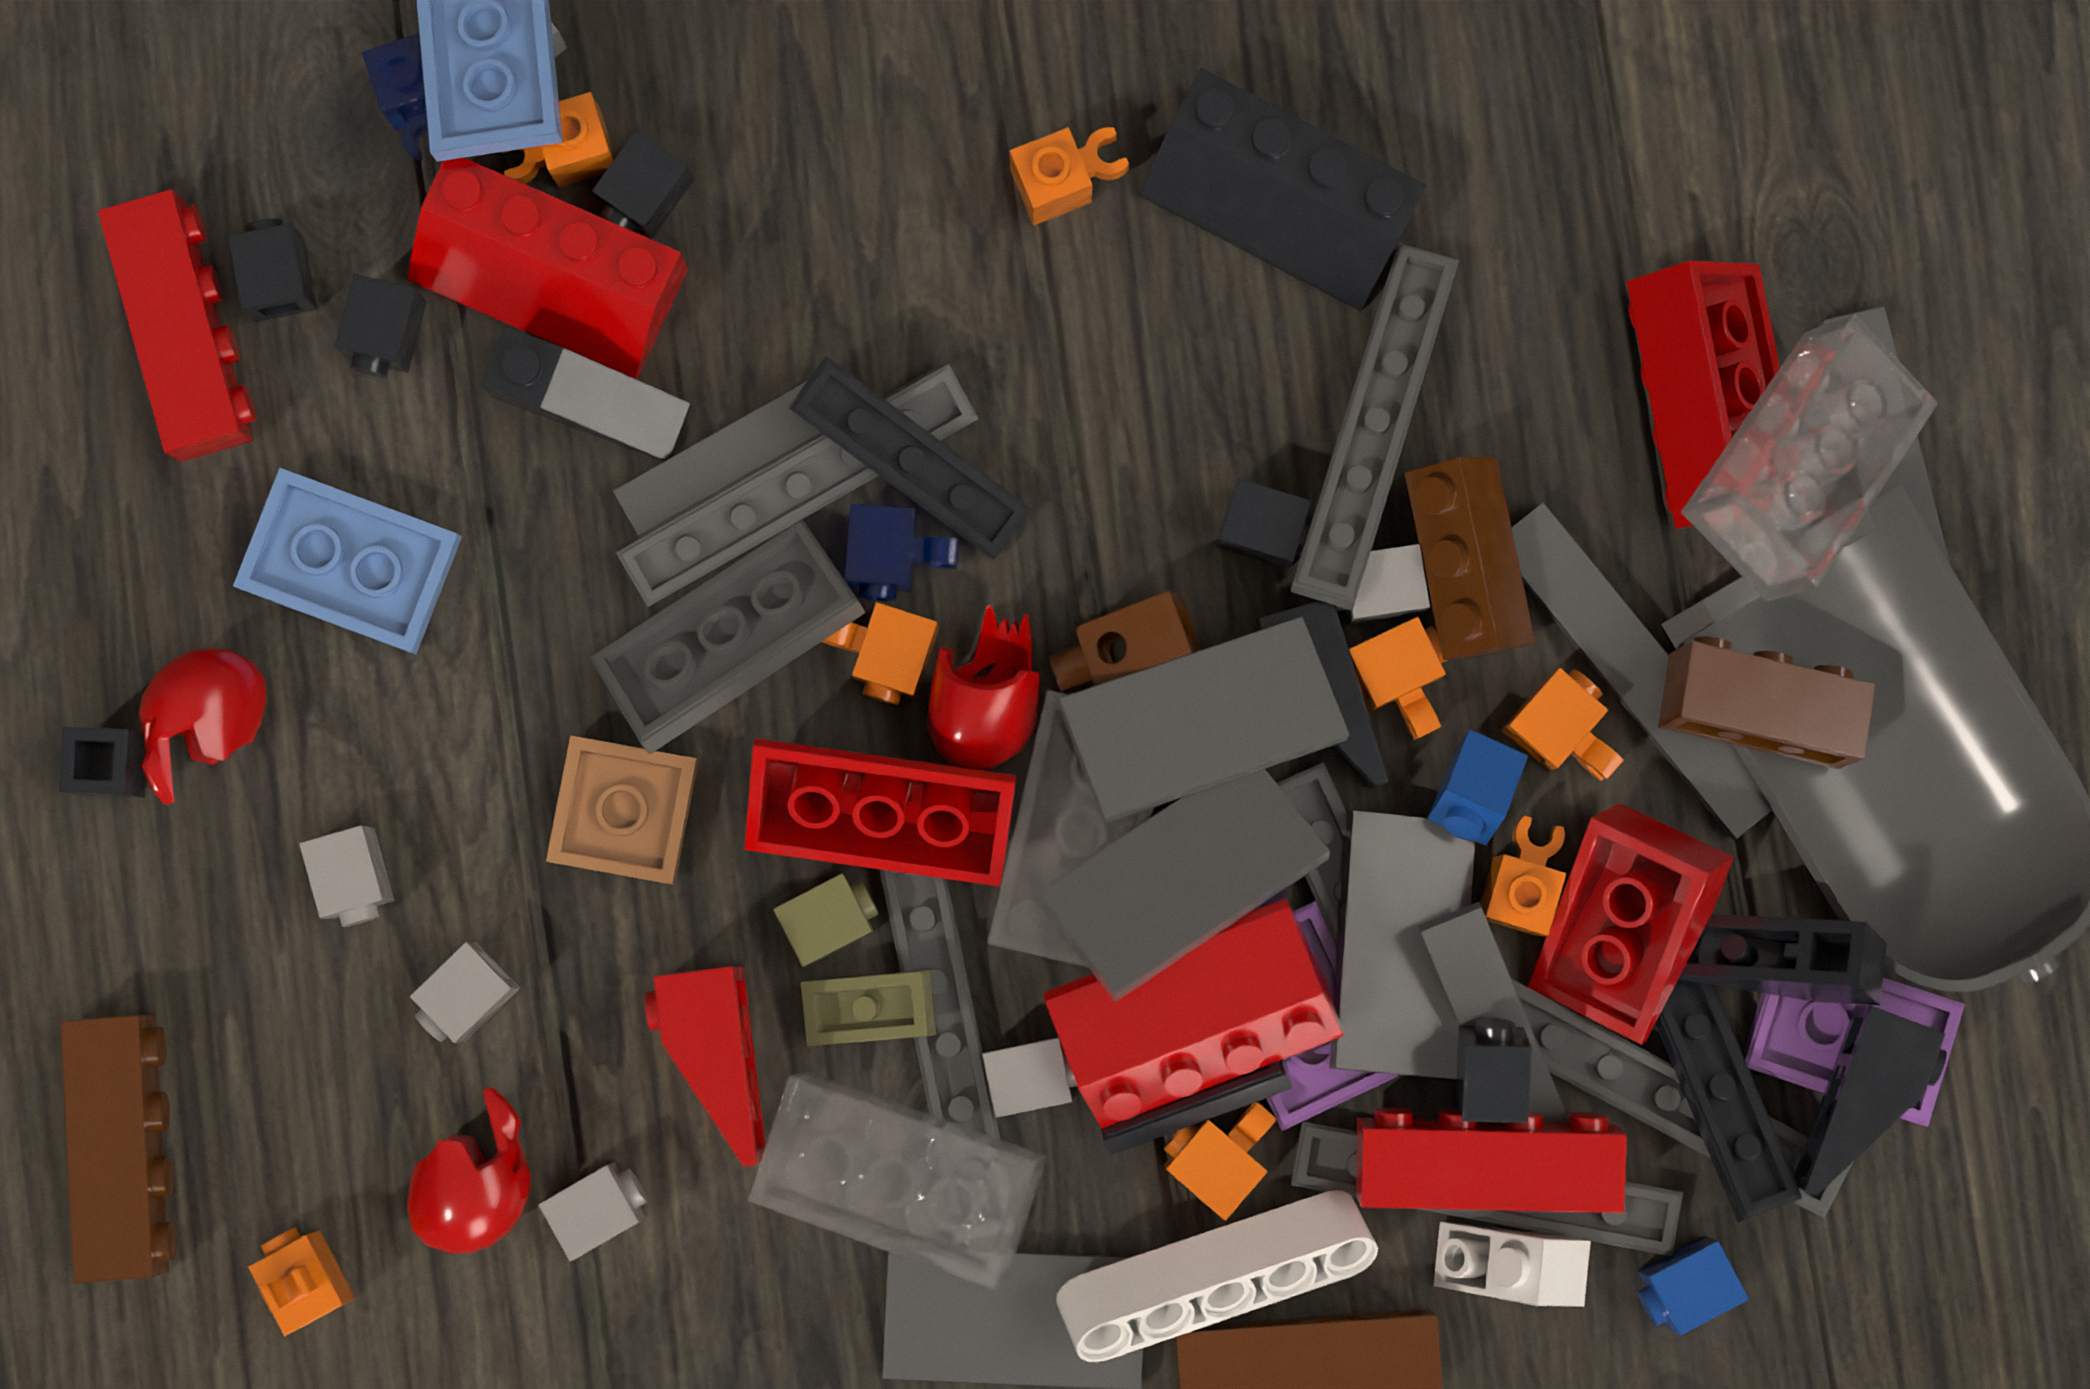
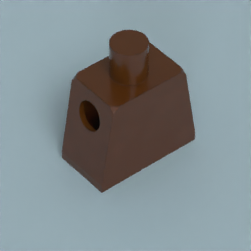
M1169 590L1079 625L1075 629L1080 644L1050 654L1049 660L1060 689L1064 691L1091 680L1098 686L1202 651L1203 649L1184 597ZM1124 638L1127 644L1126 654L1123 659L1113 662L1109 653L1110 646L1113 641Z

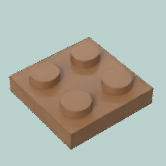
M570 735L546 862L675 885L699 760L697 758L654 751L649 755L642 748Z

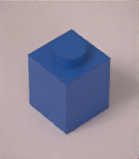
M1469 729L1450 759L1427 819L1445 827L1455 837L1464 840H1474L1486 846L1506 817L1528 755Z
M1703 1236L1673 1252L1672 1256H1665L1638 1270L1645 1288L1637 1291V1294L1649 1318L1656 1327L1665 1323L1667 1329L1679 1336L1749 1300L1719 1241L1708 1236Z

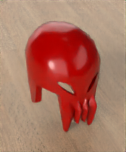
M988 605L974 660L952 669L953 650L946 647L939 648L931 686L926 727L937 753L956 767L984 770L1000 765L1023 750L1037 726L1040 674L1032 671L1033 640L1028 614L1023 616L1020 628L1017 620L1009 627L1007 618H1004L998 626L993 605ZM997 663L988 675L973 678L980 670L988 665Z
M210 646L186 651L172 658L154 674L142 695L138 713L146 749L141 769L151 789L164 805H169V803H174L175 801L169 740L172 736L182 733L190 759L210 765L217 763L219 760H227L231 753L241 746L253 743L260 728L267 704L266 680L253 661L231 649Z
M493 1087L483 1089V1095L491 1122L497 1154L492 1159L486 1161L474 1137L450 1135L446 1140L441 1139L438 1141L430 1154L414 1164L409 1183L407 1211L412 1231L426 1246L452 1255L471 1254L494 1245L505 1237L522 1216L531 1192L532 1173L518 1138L521 1120L509 1102Z

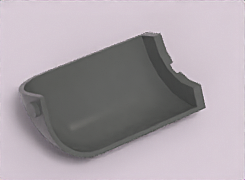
M1901 485L1661 624L1676 650L1690 643L1696 637H1717L1730 641L1733 644L1732 650L1751 655H1754L1757 651L1781 652L1793 657V665L1814 669V667L1819 665L1840 666L1853 671V679L1875 684L1866 755L1863 760L1841 769H1835L1734 746L1838 919L1841 921L1867 922L1886 941L1885 967L1903 978L1925 987L1948 992H1971L1995 986L2015 977H2019L2023 985H2026L2048 975L2059 966L2054 957L2077 940L2090 925V799L2065 753Z

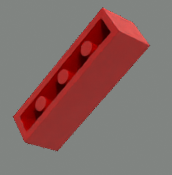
M170 189L97 210L164 453L179 462H184L253 442L249 423L257 420L256 410L247 386L245 384L238 386L232 363L240 361V353L231 327L228 324L221 326L215 303L223 301V292L214 267L211 264L204 265L199 243L207 241V235L197 207L195 205L188 206L182 198Z
M1377 1108L1374 1109L1373 1118H1357L1355 1195L1361 1207L1624 1213L1627 1135L1616 1123H1608V1115L1594 1112L1570 1113L1569 1122H1543L1542 1113L1529 1111L1528 1123L1462 1121L1458 1109L1440 1110L1439 1119H1413V1111L1408 1109Z

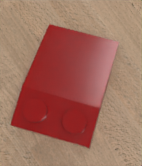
M1617 803L1591 817L1528 988L1642 1045L1647 1041L1713 913L1734 856L1622 803Z
M725 967L654 977L655 990L645 992L646 1016L650 1031L660 1030L661 1043L743 1167L758 1165L768 1158L744 967Z

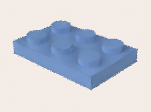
M417 0L430 153L437 162L563 142L549 0Z
M279 468L233 586L416 655L462 536Z

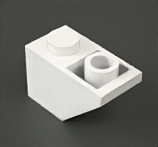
M1440 1222L1433 1286L1536 1306H1584L1591 1241L1540 1232Z

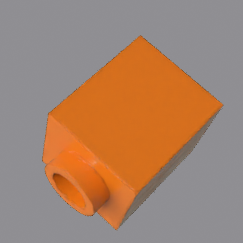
M588 92L559 101L563 142L517 149L525 152V159L520 166L504 171L505 176L525 184L537 175L540 168L547 166L557 186L561 188L604 175L614 161L615 156L601 110L592 93Z
M1069 127L1010 150V170L1033 226L1091 203L1093 185L1090 178L1095 176L1102 180H1115L1122 177L1128 171L1129 163L1127 158L1118 159L1113 163H1106L1097 154L1102 146L1116 141L1117 134L1113 127H1105L1095 131L1088 138L1086 146L1079 149Z
M876 602L868 628L851 622L823 640L822 643L859 654L852 676L855 681L865 684L862 695L898 706L901 696L916 700L939 626L936 621Z
M1416 617L1348 649L1363 699L1370 712L1396 701L1403 721L1413 740L1441 727L1430 702L1422 690V687L1446 675L1441 663L1447 660H1443L1438 633L1433 626L1424 629L1419 618Z
M1561 668L1551 672L1501 729L1503 733L1548 772L1559 768L1571 754L1591 775L1601 782L1603 779L1607 780L1624 761L1611 747L1590 732L1608 712V709L1598 701L1602 695L1600 689L1590 679L1575 669L1569 674Z
M1521 816L1515 823L1512 832L1513 843L1518 851L1515 858L1503 854L1493 857L1480 905L1488 922L1533 936H1548L1567 873L1547 868L1545 865L1547 858L1552 857L1561 849L1564 843L1565 831L1564 827L1552 826L1548 842L1542 847L1535 846L1528 838V829L1531 826L1532 818Z
M1254 1102L1244 1111L1226 1135L1209 1120L1200 1122L1198 1126L1191 1125L1178 1130L1163 1148L1171 1155L1163 1166L1226 1221L1268 1172L1247 1152L1277 1119L1258 1102Z
M296 1227L261 1245L260 1247L266 1257L248 1267L284 1336L301 1329L356 1298L320 1230L303 1237L300 1236Z

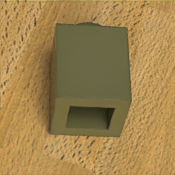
M843 873L773 909L802 967H808L874 933L875 931L869 919L879 914L863 881L860 880L851 885L847 876Z

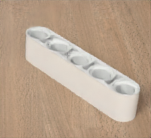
M1333 1190L1081 1274L1070 1279L1061 1287L1057 1293L1056 1303L1080 1358L1089 1362H1100L1354 1276L1372 1264L1377 1256L1378 1247L1352 1196L1345 1191Z

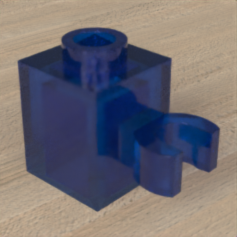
M420 33L361 52L381 112L396 131L403 129V145L416 162L423 159L418 145L419 139L425 132H428Z
M851 504L845 582L849 588H859L858 598L896 601L897 591L911 592L913 565L957 569L958 539L948 537H915L917 516L914 508Z

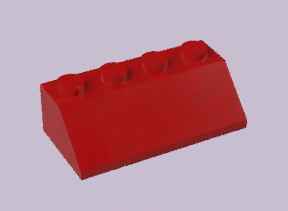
M458 158L442 161L423 202L406 279L413 284L536 338L570 350L638 380L689 268L681 252L471 160Z
M1689 260L1626 281L1630 297L1629 317L1633 327L1636 329L1642 358L1641 378L1649 394L1654 419L1653 439L1661 455L1667 485L1665 500L1669 511L1673 515L1675 529L1714 527L1808 509L1760 265L1753 263Z
M755 738L752 753L745 850L1001 887L1016 776Z
M1287 898L1249 912L1116 1002L1094 973L1043 993L1045 1003L1078 1089L1101 1129L1344 1036L1328 983Z

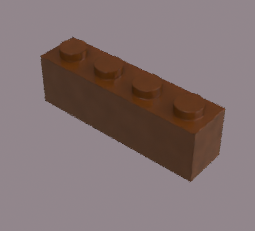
M155 1014L60 1021L74 1284L153 1278L169 1272V1261H173L176 1257L177 1233L174 1223L172 1221L167 1222L165 1196L172 1193L174 1173L170 1157H163L162 1131L167 1130L170 1123L169 1099L165 1091L160 1092L158 1066L165 1064L167 1055L164 1030L162 1027H156Z
M1430 1308L1214 1323L1174 1337L1178 1389H1443L1438 1316Z

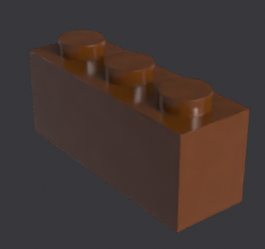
M1458 457L1405 472L1443 660L1484 657L1536 644L1497 458Z
M1709 636L1696 637L1690 643L1669 654L1658 728L1835 769H1841L1865 759L1875 684L1853 679V671L1834 665H1819L1814 667V669L1793 665V657L1775 651H1757L1754 655L1732 650L1733 644L1728 640Z

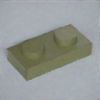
M930 970L801 982L807 1046L926 1037L936 1034Z

